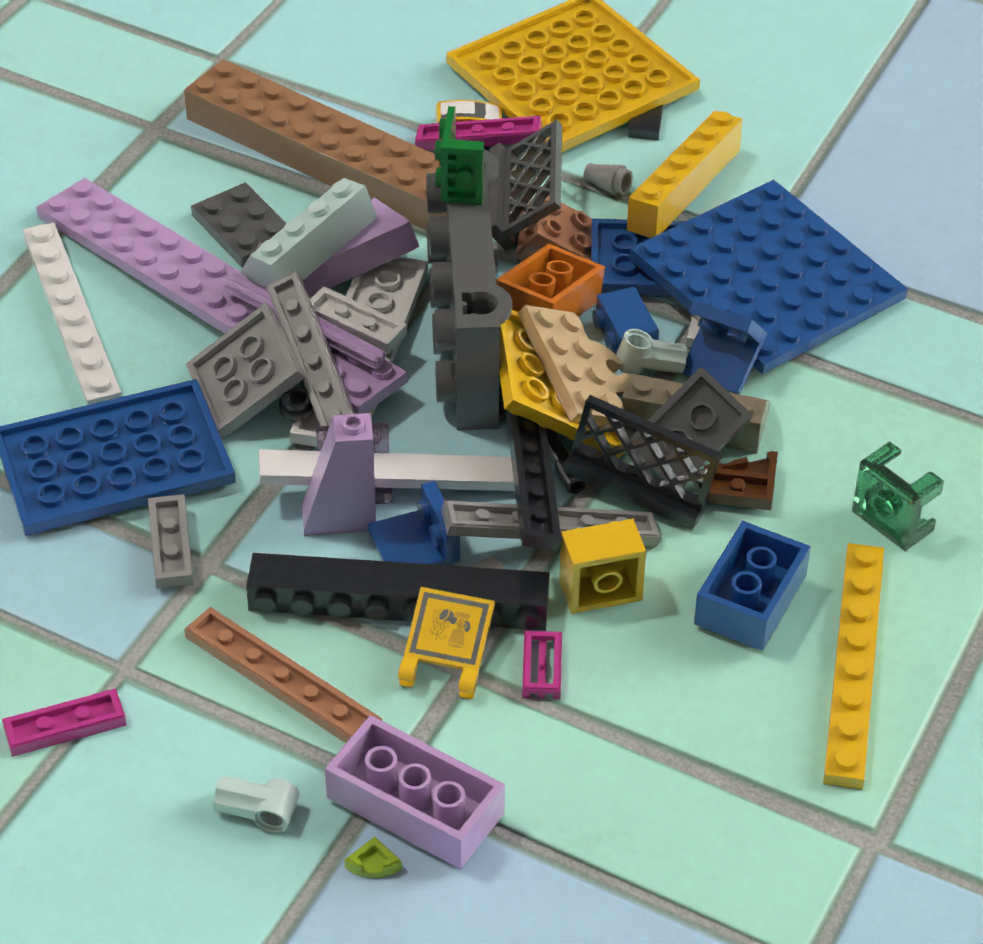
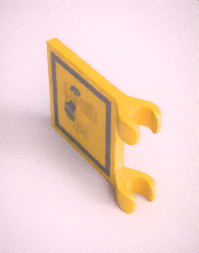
M421 587L404 656L398 671L399 685L413 687L416 680L418 663L424 662L462 670L458 685L459 697L473 699L495 601Z

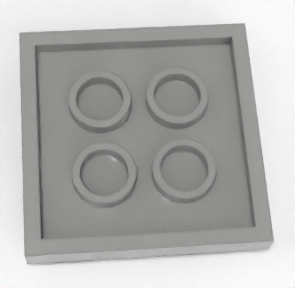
M266 303L186 363L192 380L197 379L222 439L226 438L305 378L274 310Z

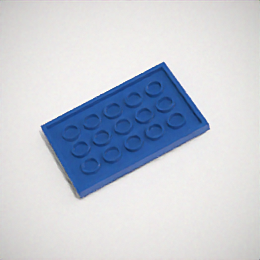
M197 379L0 426V460L25 536L149 505L148 498L182 494L186 496L236 483L234 469Z

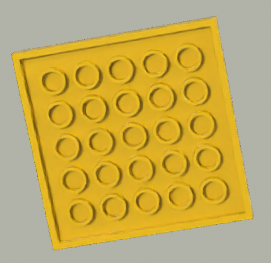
M568 0L446 53V63L491 103L500 105L502 113L508 118L541 116L542 128L557 119L562 125V152L629 122L631 118L662 104L663 106L700 89V79L603 0Z

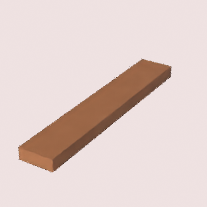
M211 607L184 629L185 638L345 743L349 741L370 715L382 721L381 717Z

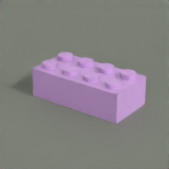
M372 715L366 719L325 768L326 796L328 799L459 869H462L503 816L505 810L504 783Z

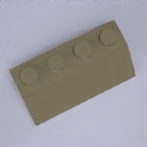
M630 373L622 396L623 408L630 413L649 420L683 384ZM730 393L753 415V418L724 447L757 454L771 401ZM631 426L624 427L629 429H635Z

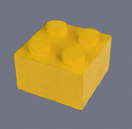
M634 519L613 521L561 532L559 583L571 614L642 601L646 549Z

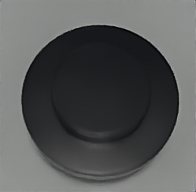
M301 388L289 389L279 400L280 413L285 418L291 420L305 419L314 410L307 391Z

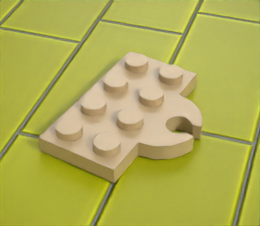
M525 305L518 312L522 325L570 422H580L585 401L589 395L624 409L619 397L624 393L629 374L624 372L621 375L614 374L623 365L622 361L601 343L588 339L582 327V322L576 313ZM595 410L592 411V416L599 426L610 424L604 414Z

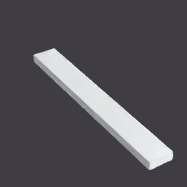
M259 449V484L309 485L321 451ZM374 453L375 487L421 488V484L435 481L439 489L515 491L511 457Z

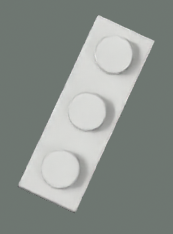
M323 287L310 299L316 316L382 349L387 354L407 335V324L327 287Z

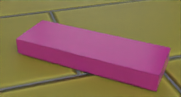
M116 688L2 719L12 757L127 725Z

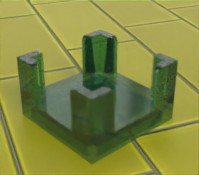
M889 441L860 461L852 512L902 550L907 551L934 531L936 519L933 517L928 520L925 518L920 519L922 507L942 493L944 480L933 472H928L910 485L885 466L901 454V449Z

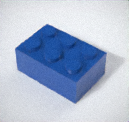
M742 521L697 593L694 624L763 651L807 575L811 546Z

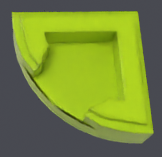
M374 836L345 858L344 866L351 873L361 877L383 878L402 870V860Z

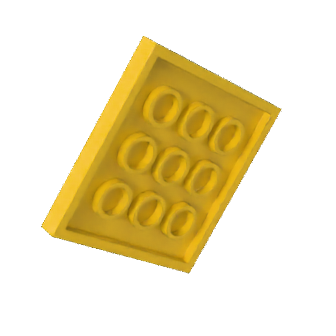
M512 310L511 316L505 323L500 325L499 376L504 408L514 415L527 418L543 428L552 429L574 441L579 423L570 422L522 325L518 312ZM615 431L604 433L611 447L622 444ZM594 437L584 439V444L601 451ZM625 452L616 454L617 458L619 459Z

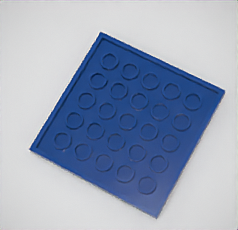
M774 179L630 248L629 253L630 260L689 311L695 300L754 320L767 332L753 364V367L762 375L906 299L908 292L907 287Z

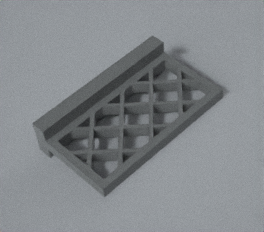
M557 119L508 149L500 142L490 148L489 152L497 158L499 163L498 178L488 187L492 238L505 251L516 245V234L561 208L562 125ZM536 152H538V154L535 156L532 162L529 163L533 156L536 154ZM523 153L520 159L517 160V156ZM548 155H551V156L548 158V160L545 162V164H544L543 166H541V165L543 164V162L546 160V158L548 157ZM525 170L524 173L521 175V177L518 179V177H519V175L522 173V171ZM537 172V175L534 177V179L531 181V183L528 184L529 181L532 179V177H533V176L535 175V173ZM548 175H550V177L548 178V180H547V181L545 182V184L541 187V185L543 184V182L545 181V179L548 177ZM523 190H525V191L523 192V194L520 196V198L518 199V196L521 194V192H522ZM537 193V195L534 197V199H533V200L531 201V203L528 205L529 201L532 199V197L534 196V194ZM550 196V201L543 204L546 198Z

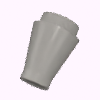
M589 163L584 170V180L614 196L628 193L632 185L633 174L625 165Z

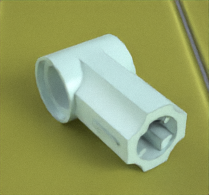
M629 329L624 333L616 356L623 363L619 370L627 374L636 375L640 374L643 369L677 374L679 372L683 373L686 366V344L654 340L648 333L642 330Z
M224 776L219 779L216 786L213 806L214 811L253 819L263 830L281 833L288 827L300 793L295 785L283 779H271L264 785Z

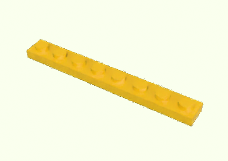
M847 544L823 784L863 790L884 547Z

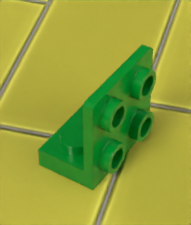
M448 106L447 117L440 118L439 139L442 140H436L435 160L439 161V166H441L436 167L435 188H441V202L482 205L484 197V142L456 140V107Z

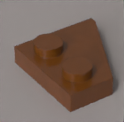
M778 451L767 452L765 459L749 462L747 457L734 459L729 463H719L707 497L708 503L771 510Z

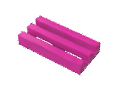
M524 631L522 698H530V694H537V699H545V694H553V699L561 698L562 632ZM532 640L539 641L538 683H530ZM547 641H554L553 683H546Z

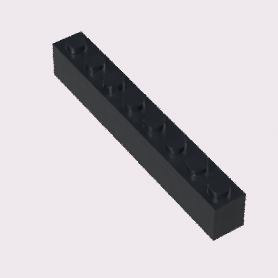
M252 553L246 590L248 611L412 622L420 588L425 587L495 601L489 628L500 627L546 631L550 572Z

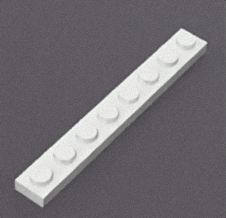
M55 223L41 224L23 229L26 246L86 404L90 405L122 397L121 390Z

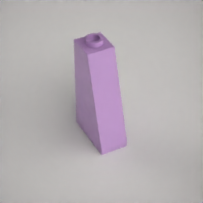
M376 198L371 199L378 217L303 280L309 298L314 296L323 287L330 289L418 248L419 243L410 220Z
M371 413L333 415L302 502L304 536L368 531V524L376 521Z

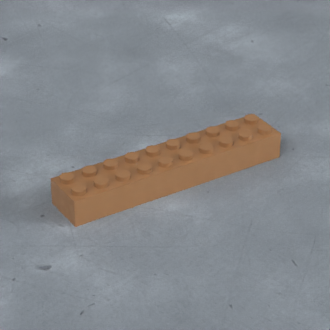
M224 59L184 89L187 120L331 187L343 178L366 186L370 199L376 198L410 220L411 224L426 231L429 217L444 216V213H427L426 173H436V167H441L439 166V161L435 160V154Z

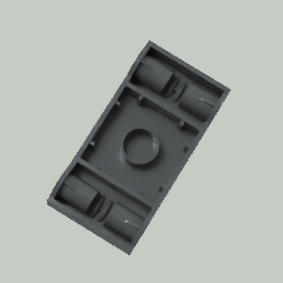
M484 150V197L482 205L441 202V188H435V173H426L427 213H444V216L429 217V224H427L428 264H432V268H429L431 308H448L435 309V314H432L434 355L452 354V360L435 361L437 403L455 402L457 430L499 429V421L503 420L506 416L499 376L500 325L505 323L511 316L512 299L506 290L496 284L498 261L493 251L488 187L498 178L499 163L497 158L487 150Z

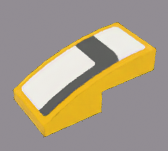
M446 100L437 102L435 106L436 123H440V118L447 117L448 106L456 107V122L502 119V108L500 105L484 101Z

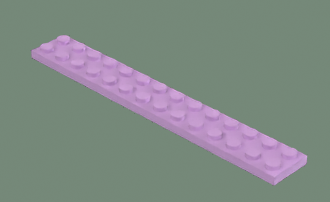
M86 178L76 182L36 207L38 218L46 223L54 222L56 228L223 333L228 332L258 309L224 290V279L228 278L230 274H237L248 280L239 270ZM329 346L355 414L366 413L408 383L407 372L388 360L379 369L375 370Z

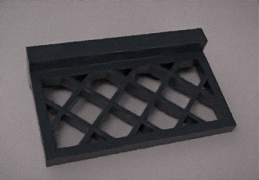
M589 395L585 401L571 454L565 461L563 472L693 530L709 500L707 497L722 453ZM595 410L604 414L610 424L599 427L592 416V411ZM631 426L638 429L642 439L631 441L624 427ZM615 431L622 444L611 447L604 433ZM594 437L601 451L584 444V439ZM664 441L671 444L675 453L664 456L656 442ZM647 445L655 459L643 462L636 448ZM627 452L634 465L619 460L616 454ZM698 456L709 461L708 468L697 471L689 457ZM680 460L688 474L676 477L669 463ZM659 466L667 480L650 474L648 469ZM692 481L699 495L683 489L681 484Z

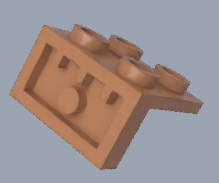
M550 196L546 198L543 204L550 201ZM561 202L560 209L517 233L516 258L524 261L546 244H551L591 260L592 219L584 212L577 211Z

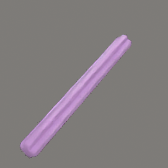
M230 274L228 278L224 279V290L256 308H259L264 303L268 304L274 310L277 319H279L268 290L237 274ZM317 316L329 346L375 370L386 363L385 351Z

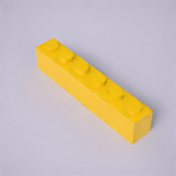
M714 110L629 196L627 231L649 238L663 233L740 151L743 119L732 116L725 111Z

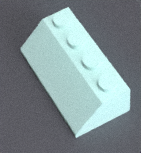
M346 178L336 182L330 190L318 200L313 201L307 209L295 219L289 221L283 229L271 239L265 241L259 249L251 254L240 273L245 275L249 281L265 288L295 271L304 280L378 217L366 186Z

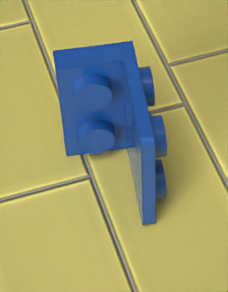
M694 300L689 313L699 321L697 326L700 328L686 357V366L681 374L690 378L702 367L728 392L740 394L767 332L752 319Z
M435 481L421 484V500L417 501L418 510L368 524L369 535L382 561L447 565L460 561V536L447 535L441 511L444 498Z

